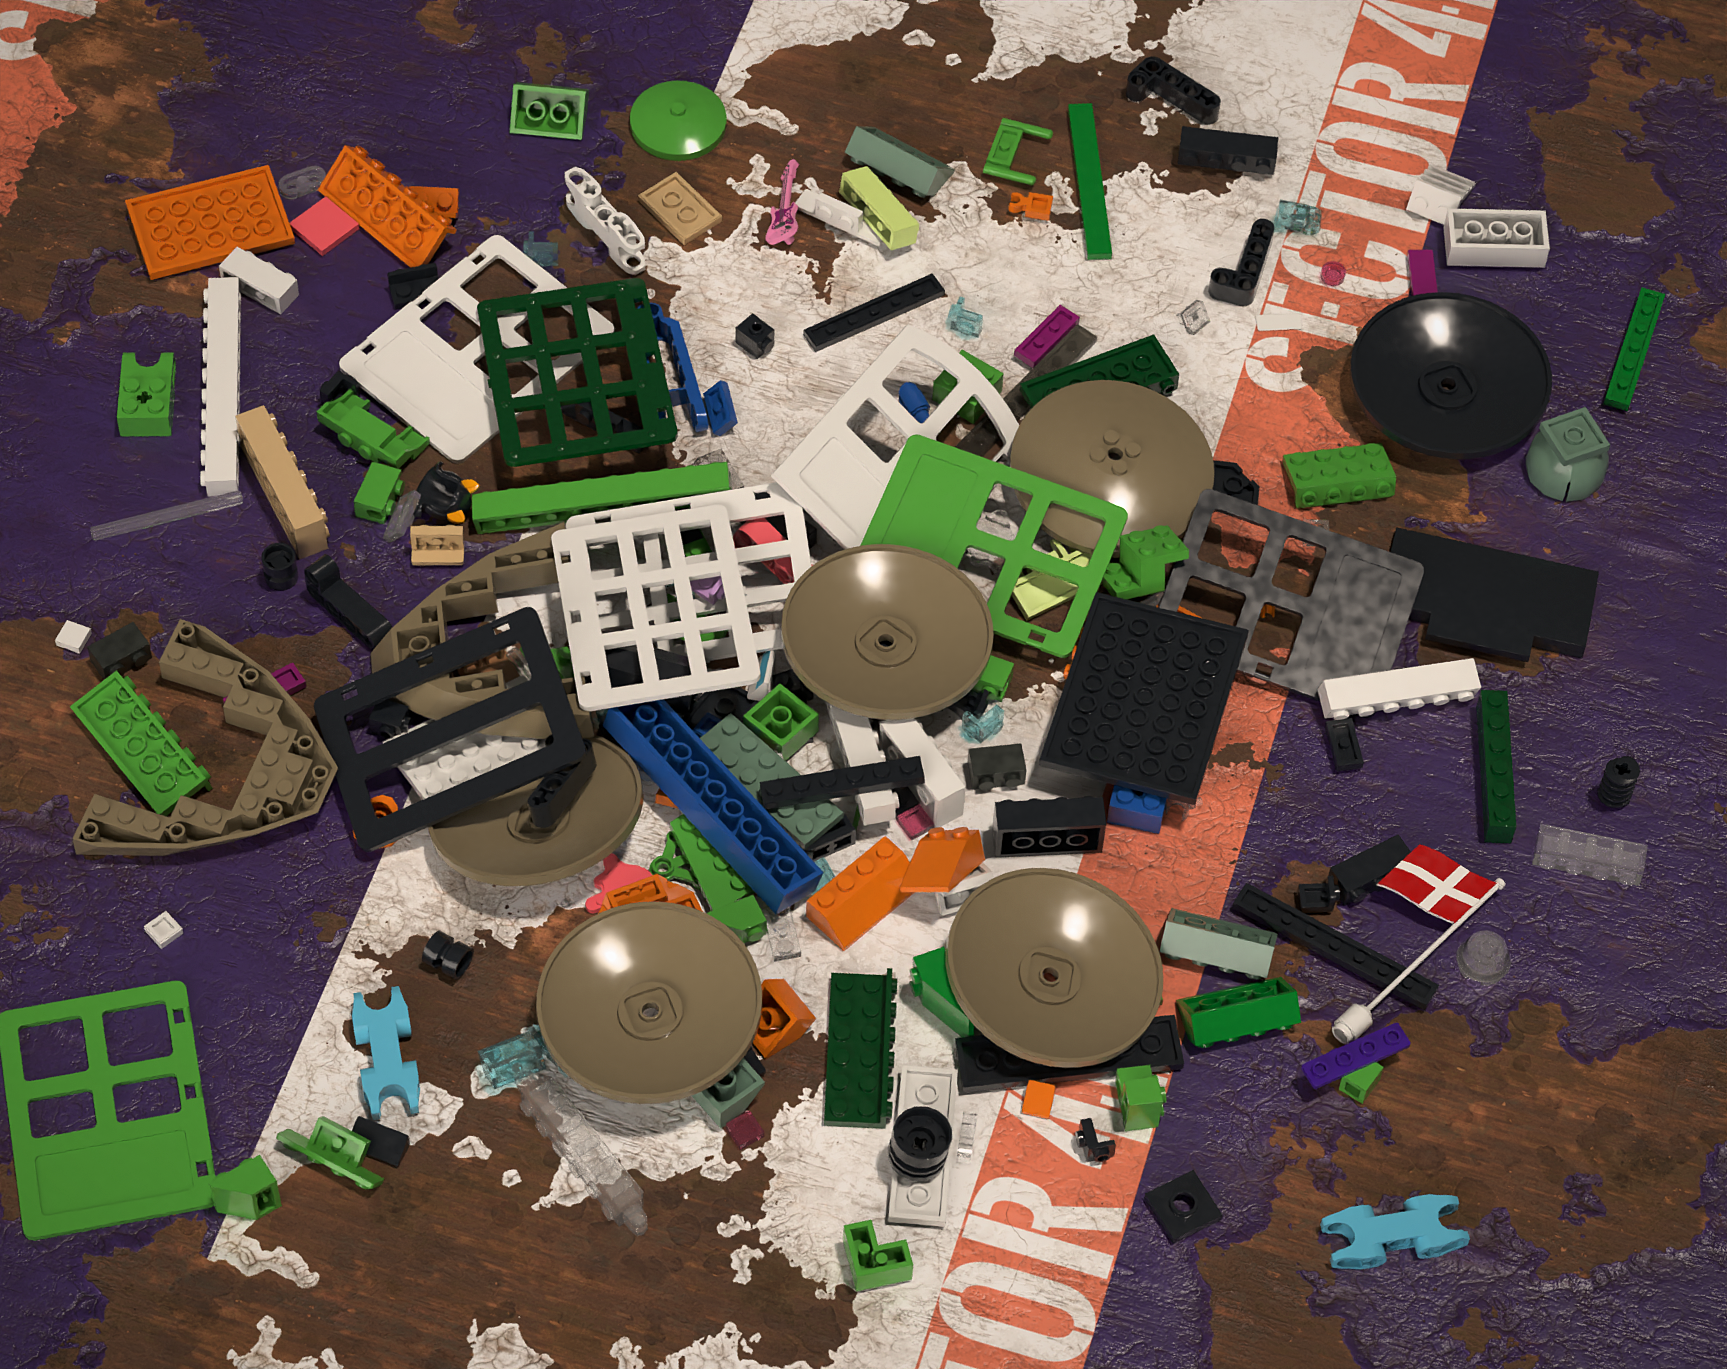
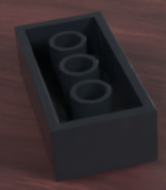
M1085 796L1070 799L1058 797L1048 800L1033 798L1026 801L1008 799L995 802L992 825L995 858L1102 853L1106 830L1103 797Z

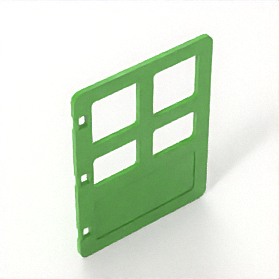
M912 435L908 438L860 546L872 544L907 546L942 558L957 569L968 548H974L1004 559L1005 563L987 603L993 622V633L1018 643L1041 649V651L1054 656L1066 658L1072 654L1095 593L1098 592L1126 525L1128 513L1125 508L936 440L921 435ZM998 483L1028 493L1033 497L1018 533L1012 541L978 530L976 527L992 489ZM1056 503L1105 522L1088 566L1081 567L1032 548L1051 504ZM1024 568H1030L1078 587L1060 632H1052L1005 614V609ZM1031 632L1044 636L1043 643L1030 639Z
M170 981L13 1009L0 1014V1052L24 1235L29 1240H41L202 1210L214 1206L209 1182L213 1181L216 1176L188 994L183 982ZM165 1004L173 1053L167 1057L111 1066L108 1059L103 1016L107 1013ZM183 1011L185 1022L175 1024L173 1013ZM81 1019L84 1027L89 1068L84 1072L26 1081L19 1031L23 1028ZM172 1076L177 1078L182 1107L178 1113L123 1123L117 1121L113 1095L115 1087ZM194 1086L196 1098L186 1100L185 1088ZM84 1092H91L93 1094L97 1121L94 1128L41 1138L32 1137L28 1108L31 1102ZM206 1163L208 1175L198 1177L196 1165Z

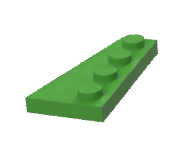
M684 814L670 822L669 828L683 856L686 857L690 866L689 869L693 877L696 878L701 888L700 891L704 899L707 900L711 911L755 893Z

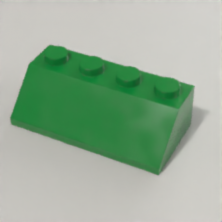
M1281 977L1176 1000L1188 1039L1195 1046L1201 1048L1214 1045V1042L1221 1040L1227 1042L1237 1041L1240 1039V1036L1248 1034L1252 1036L1264 1035L1267 1033V1030L1275 1028L1287 1030L1292 1028L1293 1024L1301 1023L1297 991Z

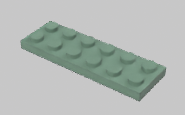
M731 713L700 738L762 806L760 782L801 775ZM829 799L766 810L804 850L843 819L844 812Z

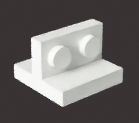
M982 862L950 892H935L939 913L944 916L957 912L964 901L977 888L994 878L993 872Z

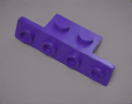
M1393 1023L1302 1064L1301 1069L1311 1086L1317 1089L1407 1049L1411 1043L1400 1025Z

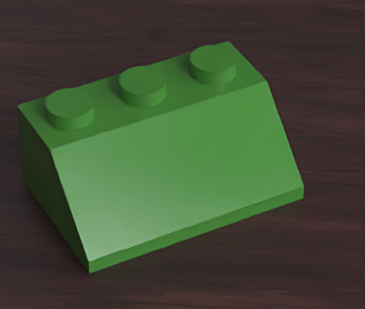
M520 82L513 84L510 133L582 140L587 117L589 89Z

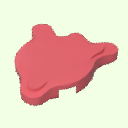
M611 853L603 859L604 872L594 879V886L602 890V892L586 900L587 912H599L607 892L653 875L643 867L620 861L615 854Z

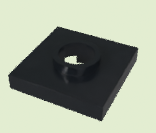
M1194 1170L1144 1195V1199L1173 1244L1222 1220L1223 1217ZM1182 1195L1188 1196L1194 1207L1190 1211H1180L1175 1207L1174 1200L1182 1198Z

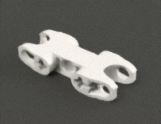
M573 167L566 171L565 183L571 191L566 193V204L575 218L583 227L592 229L609 247L610 257L624 271L632 275H637L644 271L645 258L640 250L645 249V239L635 223L625 213L617 212L601 194L599 183L585 170ZM578 175L584 180L581 184L576 185L570 178ZM635 257L640 264L632 267L627 264V260Z

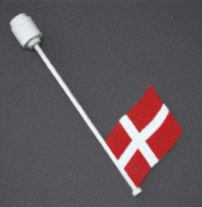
M1420 844L1391 870L1377 886L1398 893L1425 912L1453 925L1367 1007L1358 1004L1351 1005L1334 1022L1332 1033L1336 1039L1343 1044H1348L1360 1037L1373 1023L1370 1011L1498 889L1502 890L1506 886L1501 878H1497L1494 882L1470 872L1441 852Z

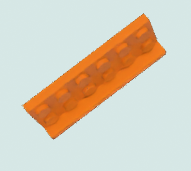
M345 145L318 188V191L354 219L362 228L410 268L428 264L447 233H456L457 229L451 225L452 221L445 215L436 213L434 211L435 207L431 203L417 197L418 193L414 189L402 185V180L397 175L385 171L384 164L368 157L369 152L358 145L356 147Z

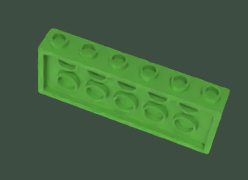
M116 670L72 704L70 708L157 814L167 816L174 810L181 795L190 798L204 786L208 791L213 789L208 782L212 777L202 765L198 768L193 762L196 758L187 747L183 750L178 745L181 740L172 729L168 732L163 727L166 722L157 711L152 714L148 709L152 705L142 693L137 696L134 692L137 687L128 676L122 678Z

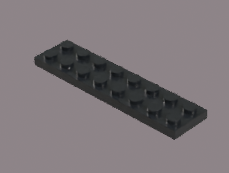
M1175 1015L1154 1017L1146 1032L1128 1050L1105 1062L1084 1067L1063 1068L1034 1063L1009 1053L984 1035L955 1038L963 1093L1027 1086L1029 1080L1048 1084L1116 1076L1117 1069L1144 1065H1150L1151 1072L1184 1068Z

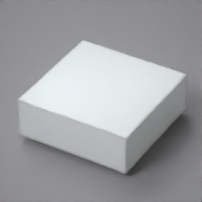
M67 620L55 639L56 646L80 654L92 634L91 628Z
M167 911L144 926L145 932L161 949L183 934L182 927Z

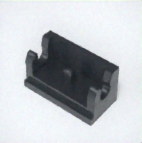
M844 813L843 819L806 850L803 849V851L814 862L854 845L856 842V829Z

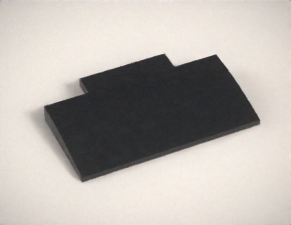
M1396 527L1391 552L1417 561L1424 568V574L1408 620L1428 624L1425 640L1524 662L1529 661L1532 647L1578 658L1583 657L1594 605L1598 571Z

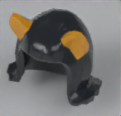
M440 461L426 473L419 483L411 504L412 512L418 518H421L422 512L435 519L462 524L465 522V515L472 506L471 493L477 491L480 485L474 480H464L454 472L443 470L441 467L444 464Z

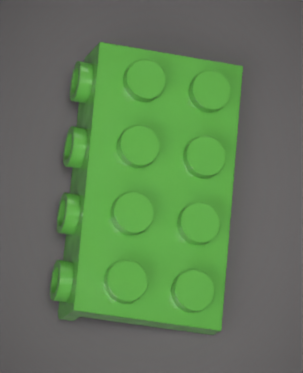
M1382 443L1283 455L1282 463L1294 490L1297 508L1392 497L1395 494L1396 475Z

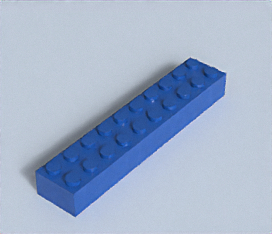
M664 699L608 709L602 726L775 914L780 913L816 891L824 872Z

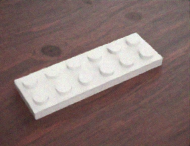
M902 1065L898 1116L905 1110L915 1106L933 1108L948 1119L953 1136L958 1070ZM952 1142L944 1167L934 1178L926 1181H911L901 1177L893 1170L888 1222L945 1227Z

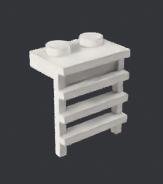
M1430 164L1428 169H1425L1424 173L1420 175V178L1416 179L1406 210L1444 225L1448 208L1459 209L1461 202L1473 190L1476 183Z

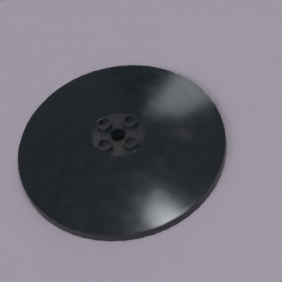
M1432 292L1418 294L1386 306L1376 313L1360 331L1355 341L1350 361V382L1354 397L1371 423L1383 434L1400 445L1413 451L1439 458H1480L1499 453L1516 445L1527 437L1541 421L1551 395L1552 372L1550 362L1541 342L1532 330L1508 310L1487 300L1460 293ZM1448 384L1450 386H1453L1454 389L1447 390L1444 389L1441 385Z

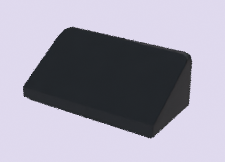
M358 1116L354 1123L352 1131L371 1141L366 1156L398 1168L410 1146L409 1136L361 1116Z

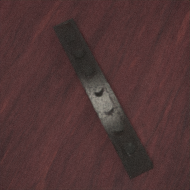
M1077 324L1003 398L1017 422L1031 409L1019 390L1020 383L1076 363L1097 342L1096 335ZM986 415L955 448L983 457L1001 437L989 416Z

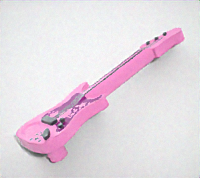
M795 159L789 161L781 176L783 185L780 209L777 210L774 206L771 208L772 222L766 234V241L770 245L785 241L789 245L795 240L793 235L798 229V223L795 219L798 206L795 202L790 206L792 183L796 177V169L799 166Z

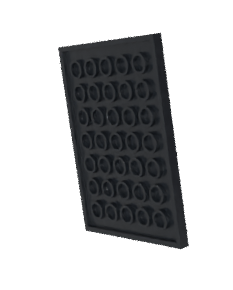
M1096 592L1039 759V766L1196 806L1249 630Z

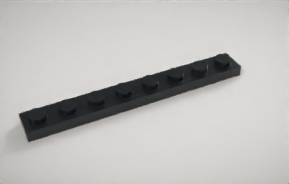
M1248 883L1244 885L1233 902V909L1383 989H1386L1407 969L1405 966ZM1412 971L1391 993L1426 1010L1438 991L1439 985Z

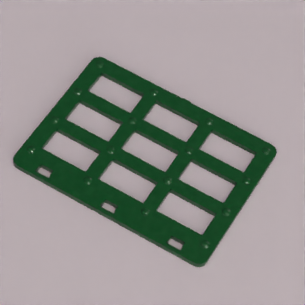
M631 278L481 301L477 305L490 378L487 379L488 387L492 389L504 461L508 466L518 467L673 443L677 440L676 421L647 289L642 279ZM616 298L622 331L593 335L586 303ZM643 301L644 308L635 309L634 303ZM571 305L578 338L548 342L542 309ZM527 312L533 344L503 349L497 316ZM626 346L633 380L603 384L596 350ZM581 353L587 387L558 391L551 357ZM654 355L656 363H647L646 357ZM536 359L542 393L512 398L506 364ZM636 395L643 429L613 434L606 399ZM591 402L597 436L567 441L561 406ZM545 409L552 443L521 448L515 413ZM667 411L668 418L659 419L658 412Z

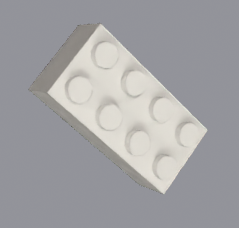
M1449 208L1447 210L1444 223V238L1448 266L1545 268L1550 249L1546 211Z
M918 717L880 722L878 750H883L886 761L920 756L925 783L908 787L920 802L919 807L935 828L941 827L962 816L965 803V789L967 788L966 783L961 775H956L953 771L946 755L942 756L938 751L933 737L927 736Z

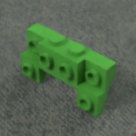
M349 389L340 398L326 402L317 411L318 421L338 433V439L344 446L355 449L365 459H371L376 463L383 461L393 468L399 469L409 458L414 460L430 444L428 436L424 438L414 432L413 427L410 425L396 436L395 428L367 412L371 407L370 400L366 399L364 401L356 396L352 389Z

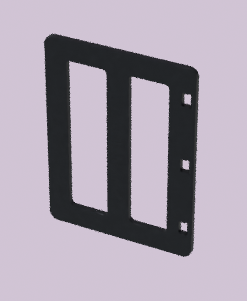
M532 607L519 609L319 696L314 702V710L327 750L338 767L335 775L357 843L366 852L379 849L582 761L587 754L584 740L538 613ZM508 623L510 629L496 635L493 629ZM519 643L521 645L531 673L530 680L365 752L356 753L346 723V719L350 715ZM431 656L433 657L434 662L420 668L418 662ZM357 689L358 695L344 700L343 694ZM541 705L543 707L554 738L551 745L382 818L377 817L367 787L368 779Z

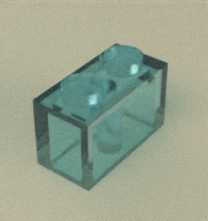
M530 1031L478 1051L484 1075L494 1089L546 1069L540 1045Z

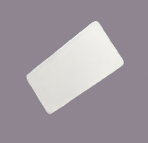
M1299 313L1256 315L1258 331L1302 329Z

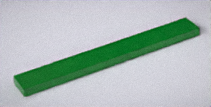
M1092 103L1068 104L1087 260L1112 259Z

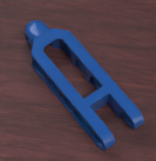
M650 303L657 339L669 344L681 388L669 390L672 407L686 404L694 431L708 430L706 410L680 324L670 317H664L660 305ZM643 304L638 306V308H644ZM666 411L658 412L659 419L666 418Z

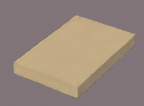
M677 172L638 195V201L683 245H686L722 222V215Z

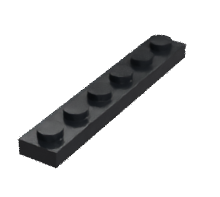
M920 756L763 781L760 782L763 806L767 810L924 784L925 777Z

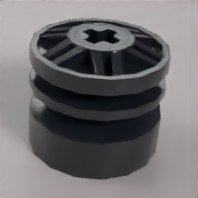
M915 1106L901 1113L893 1126L888 1145V1160L893 1170L901 1177L911 1181H926L940 1173L946 1162L952 1142V1128L948 1119L938 1110L927 1106Z

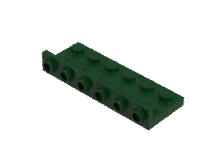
M1153 334L1020 383L1019 390L1031 409L1051 393L1086 381L1115 380L1129 382L1149 388L1162 395H1168L1178 388L1179 372Z
M887 968V975L831 973L824 1126L886 1129V1118L892 1119L893 1102L887 1101V1093H893L894 1077L888 1076V1068H894L895 1052L889 1051V1043L895 1044L896 1027H890V1019H896L897 1002H891V995H897L898 978H892V968Z

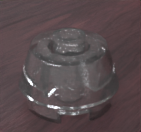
M1479 931L1460 944L1457 950V963L1461 974L1466 979L1469 977L1474 981L1481 982L1480 985L1487 986L1497 983L1508 973L1511 967V955L1506 942L1500 935L1492 931Z

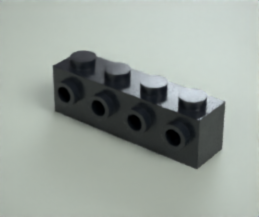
M1182 126L1178 164L1274 175L1279 137Z

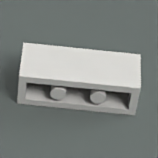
M236 247L219 265L221 278L239 277L241 293L279 314H282L299 296L297 279L293 275L282 272L270 262L262 261L250 251H244Z

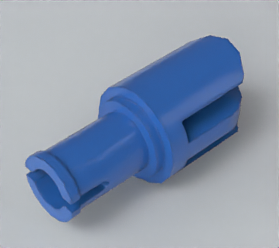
M911 382L904 383L899 389V403L919 423H923L929 417L930 405L916 384Z

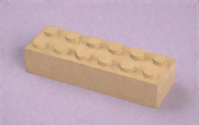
M263 405L236 415L240 447L299 560L328 549L327 538L330 537V533L325 524L328 522L326 513L323 508L319 509L316 505L318 500L314 490L308 489L306 486L308 481L304 471L297 469L296 465H298L294 452L287 450L288 443L284 433H278L276 429L278 424L274 414H268Z

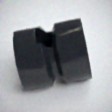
M273 543L267 546L262 552L261 557L266 584L276 591H285L292 588L298 581V568L293 548L285 543Z
M439 930L427 942L422 954V961L436 969L441 967L443 973L457 980L468 969L474 955V949L460 941L454 943L453 937Z

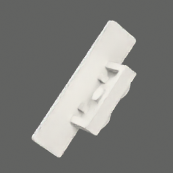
M805 189L795 202L798 210L874 245L880 246L883 242L863 220V211L824 193L820 192L817 194L809 189Z

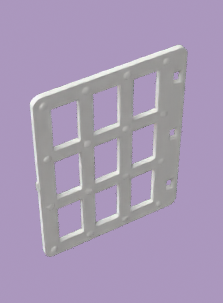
M777 482L570 517L566 522V529L593 525L596 524L595 520L610 517L611 521L673 512L676 511L675 507L689 504L691 508L716 504L723 505L727 509L730 523L784 514L788 540L735 548L738 565L791 557L794 583L746 590L747 596H745L747 607L786 601L796 581L805 571L812 567L803 508ZM770 491L771 498L755 500L754 494ZM706 524L680 529V531L711 527V525ZM664 532L633 536V539L643 538L646 563L638 564L640 573L671 568L669 560L662 561L659 535L664 534ZM617 539L586 544L588 557V547L618 542ZM716 552L685 557L686 565L717 560ZM622 567L591 572L592 580L624 575ZM666 585L650 587L652 606L646 607L649 624L654 623L658 625L670 623V620L680 619L678 603H668ZM725 597L722 600L718 599L714 605L703 598L693 599L696 616L723 611L728 613ZM630 610L599 615L601 631L633 626ZM579 614L577 615L578 622H581V617ZM732 629L728 630L729 637L702 642L706 663H709L711 660L737 656ZM781 629L753 633L756 653L783 649ZM673 639L657 641L658 649L688 657L685 644L674 646Z
M720 504L562 529L552 534L551 540L578 702L582 710L595 711L752 685L760 680V667L745 596H747L746 587L742 585L728 512L725 506ZM710 524L717 560L686 565L680 529ZM664 532L671 568L640 573L633 536ZM617 539L624 575L592 580L586 544ZM570 555L571 562L562 564L561 556ZM721 576L728 613L697 618L690 581ZM674 584L681 621L649 626L643 589ZM627 591L633 629L602 634L595 596ZM580 614L581 622L572 624L571 615ZM732 629L739 667L707 672L700 634ZM684 637L691 675L659 680L652 642ZM636 645L643 683L611 688L605 650ZM591 675L592 683L583 685L581 676Z

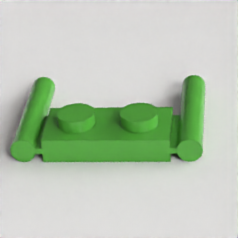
M1002 118L983 173L1034 185L1036 182L1035 176L1010 169L1021 143L1023 133L1051 139L1053 131Z

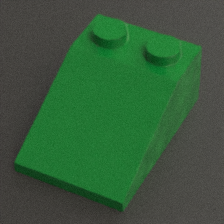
M941 947L913 957V968L909 969L912 981L909 983L914 997L919 996L922 1005L960 1037L974 1036V1025L958 1004L949 983L946 970L945 948Z

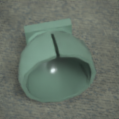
M1583 407L1541 422L1540 431L1532 440L1526 456V468L1530 482L1545 496L1563 501L1567 485L1570 481L1566 502L1584 500L1599 490L1609 467L1607 451H1609L1610 444L1587 408Z

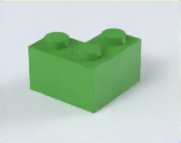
M1150 1065L1117 1069L1115 1085L1125 1131L1158 1127L1160 1116H1164L1163 1104L1166 1103V1091L1164 1086L1160 1087L1158 1076L1152 1075Z
M872 1220L843 1225V1244L856 1291L912 1280L913 1262L906 1239L878 1245Z

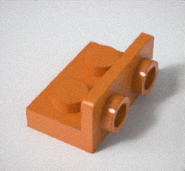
M409 186L418 193L417 197L431 203L435 207L434 211L436 213L445 215L451 221L452 218H458L459 188Z

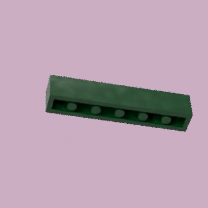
M1481 690L1476 710L1484 842L1512 843L1516 830L1508 691Z

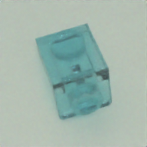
M529 231L528 240H524L523 253L528 255L538 265L558 266V243L535 242L534 231Z
M960 296L957 303L952 304L949 310L948 318H951L950 329L961 332L964 335L979 338L982 331L983 315L965 310V298Z
M996 704L979 720L966 711L963 714L962 728L970 738H975L978 742L982 743L990 735H996L1003 728L1004 710Z

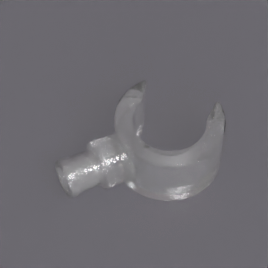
M1198 797L1196 806L1203 804L1201 797ZM1167 799L1165 814L1167 815L1171 806L1181 805L1184 808L1183 821L1188 817L1189 811L1196 808V806Z

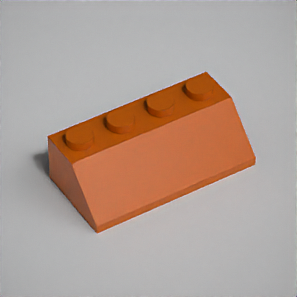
M884 836L807 900L806 917L845 951L915 893L901 892L900 890L901 883L910 864L905 853Z

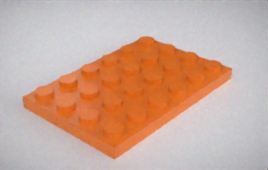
M269 165L125 200L150 280L221 263L236 247L256 254L295 244V238Z

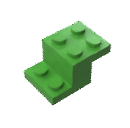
M1159 525L1153 529L1132 531L1130 534L1121 535L1120 563H1109L1101 583L1112 596L1122 599H1131L1165 591V564L1189 559V549L1168 525Z

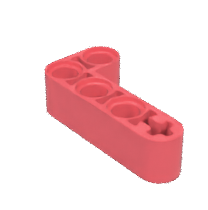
M765 518L747 520L733 535L735 548L786 540ZM791 557L761 561L783 584L794 583Z

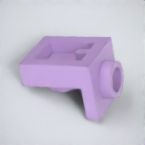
M721 576L690 581L691 590L713 605L718 599L722 600L725 597Z

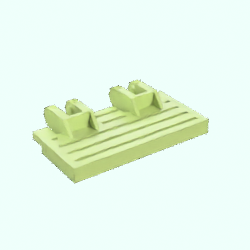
M1055 539L1050 540L1053 551L1048 553V555L1081 567L1088 566L1092 554L1084 553L1071 547L1069 549L1072 553L1068 554L1061 542ZM1025 568L1028 574L1024 576L1023 572H1021L1012 593L1013 599L1026 621L1075 598L1078 587L1058 578Z

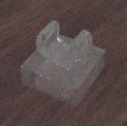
M1195 300L1192 304L1185 307L1181 313L1177 314L1179 323L1185 326L1187 334L1195 335L1211 322L1204 302L1200 300Z

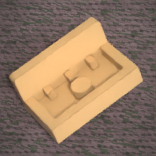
M411 526L412 565L464 564L465 544L463 526Z

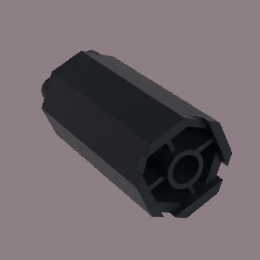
M636 645L605 650L611 688L643 683ZM654 648L659 680L691 675L687 656ZM591 675L585 676L586 684L592 683ZM698 694L664 699L676 713L689 717L692 716L699 704V701L694 700Z

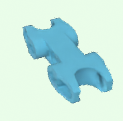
M399 986L391 987V1002L387 1007L380 1010H374L366 1006L361 992L353 993L352 1020L356 1045L370 1043L374 1067L360 1069L364 1099L373 1120L381 1119V1104L386 1098L391 1096L404 1098L409 1105L411 1114L419 1113L420 1084L416 1060L402 1062L398 1038L412 1036L408 1007Z
M1427 1194L1404 1201L1403 1207L1405 1212L1375 1216L1372 1206L1360 1205L1348 1207L1322 1218L1320 1224L1322 1232L1342 1234L1351 1243V1246L1331 1254V1266L1340 1269L1361 1270L1384 1264L1387 1261L1385 1252L1415 1247L1417 1257L1427 1259L1440 1257L1468 1245L1470 1240L1468 1231L1447 1229L1438 1220V1218L1458 1210V1205L1460 1204L1458 1197Z

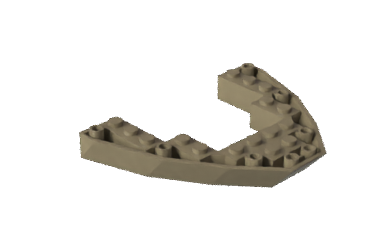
M564 522L486 555L434 590L392 627L371 652L372 673L448 641L447 621L499 613L497 593L559 583L551 536L558 530L566 529ZM570 555L561 556L562 564L570 562ZM431 656L418 662L420 668L434 662L433 657ZM502 669L455 678L452 677V672L388 700L407 705L409 710L438 720L508 689ZM581 676L582 684L584 685L586 684L585 677ZM575 678L562 679L582 738L593 737L591 711H584L579 706ZM541 705L478 731V733L485 735L546 739L552 734Z
M180 619L159 661L162 678L221 697H227L223 706L226 723L267 735L232 811L181 795L171 817H166L94 794L72 840L76 855L164 856L234 842L317 814L338 767L308 716L268 670L206 627Z

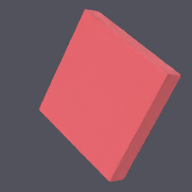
M327 197L321 199L289 223L292 231L322 256L359 230V224Z

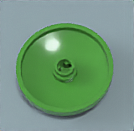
M668 81L648 88L635 100L630 112V128L635 141L649 154L666 160L684 161L701 157L712 151L721 142L726 131V110L720 98L710 89L689 81Z

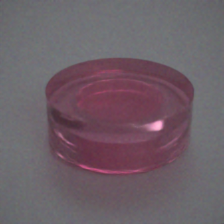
M1327 262L1322 266L1321 280L1327 285L1338 286L1345 280L1346 269L1339 262Z

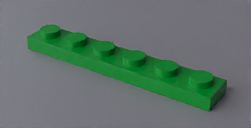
M1641 287L1604 405L1628 411L1665 294Z

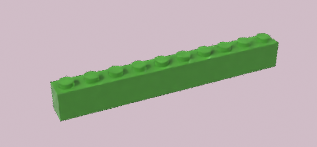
M713 462L706 465H689L682 468L636 472L620 476L611 475L596 479L587 478L581 481L534 485L518 489L510 488L503 491H486L472 494V518L477 534L555 525L562 522L566 523L570 517L732 490L731 475L727 462ZM690 504L677 506L675 509L688 508Z

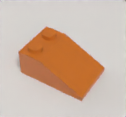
M943 827L930 829L928 834L918 842L901 883V892H950L985 861L979 830H968L967 827H959L954 830H944Z

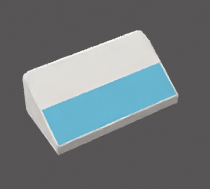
M776 650L766 651L758 658L761 678L757 683L749 685L748 699L760 701L769 693L775 666Z

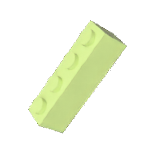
M867 166L842 173L839 193L852 207L863 211V220L890 250L916 243L919 231L918 221L912 217L903 204L894 197L891 191L885 187Z

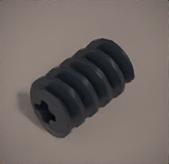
M1622 756L1607 763L1597 792L1599 800L1604 805L1612 808L1629 805L1640 774V767L1635 759L1630 756Z

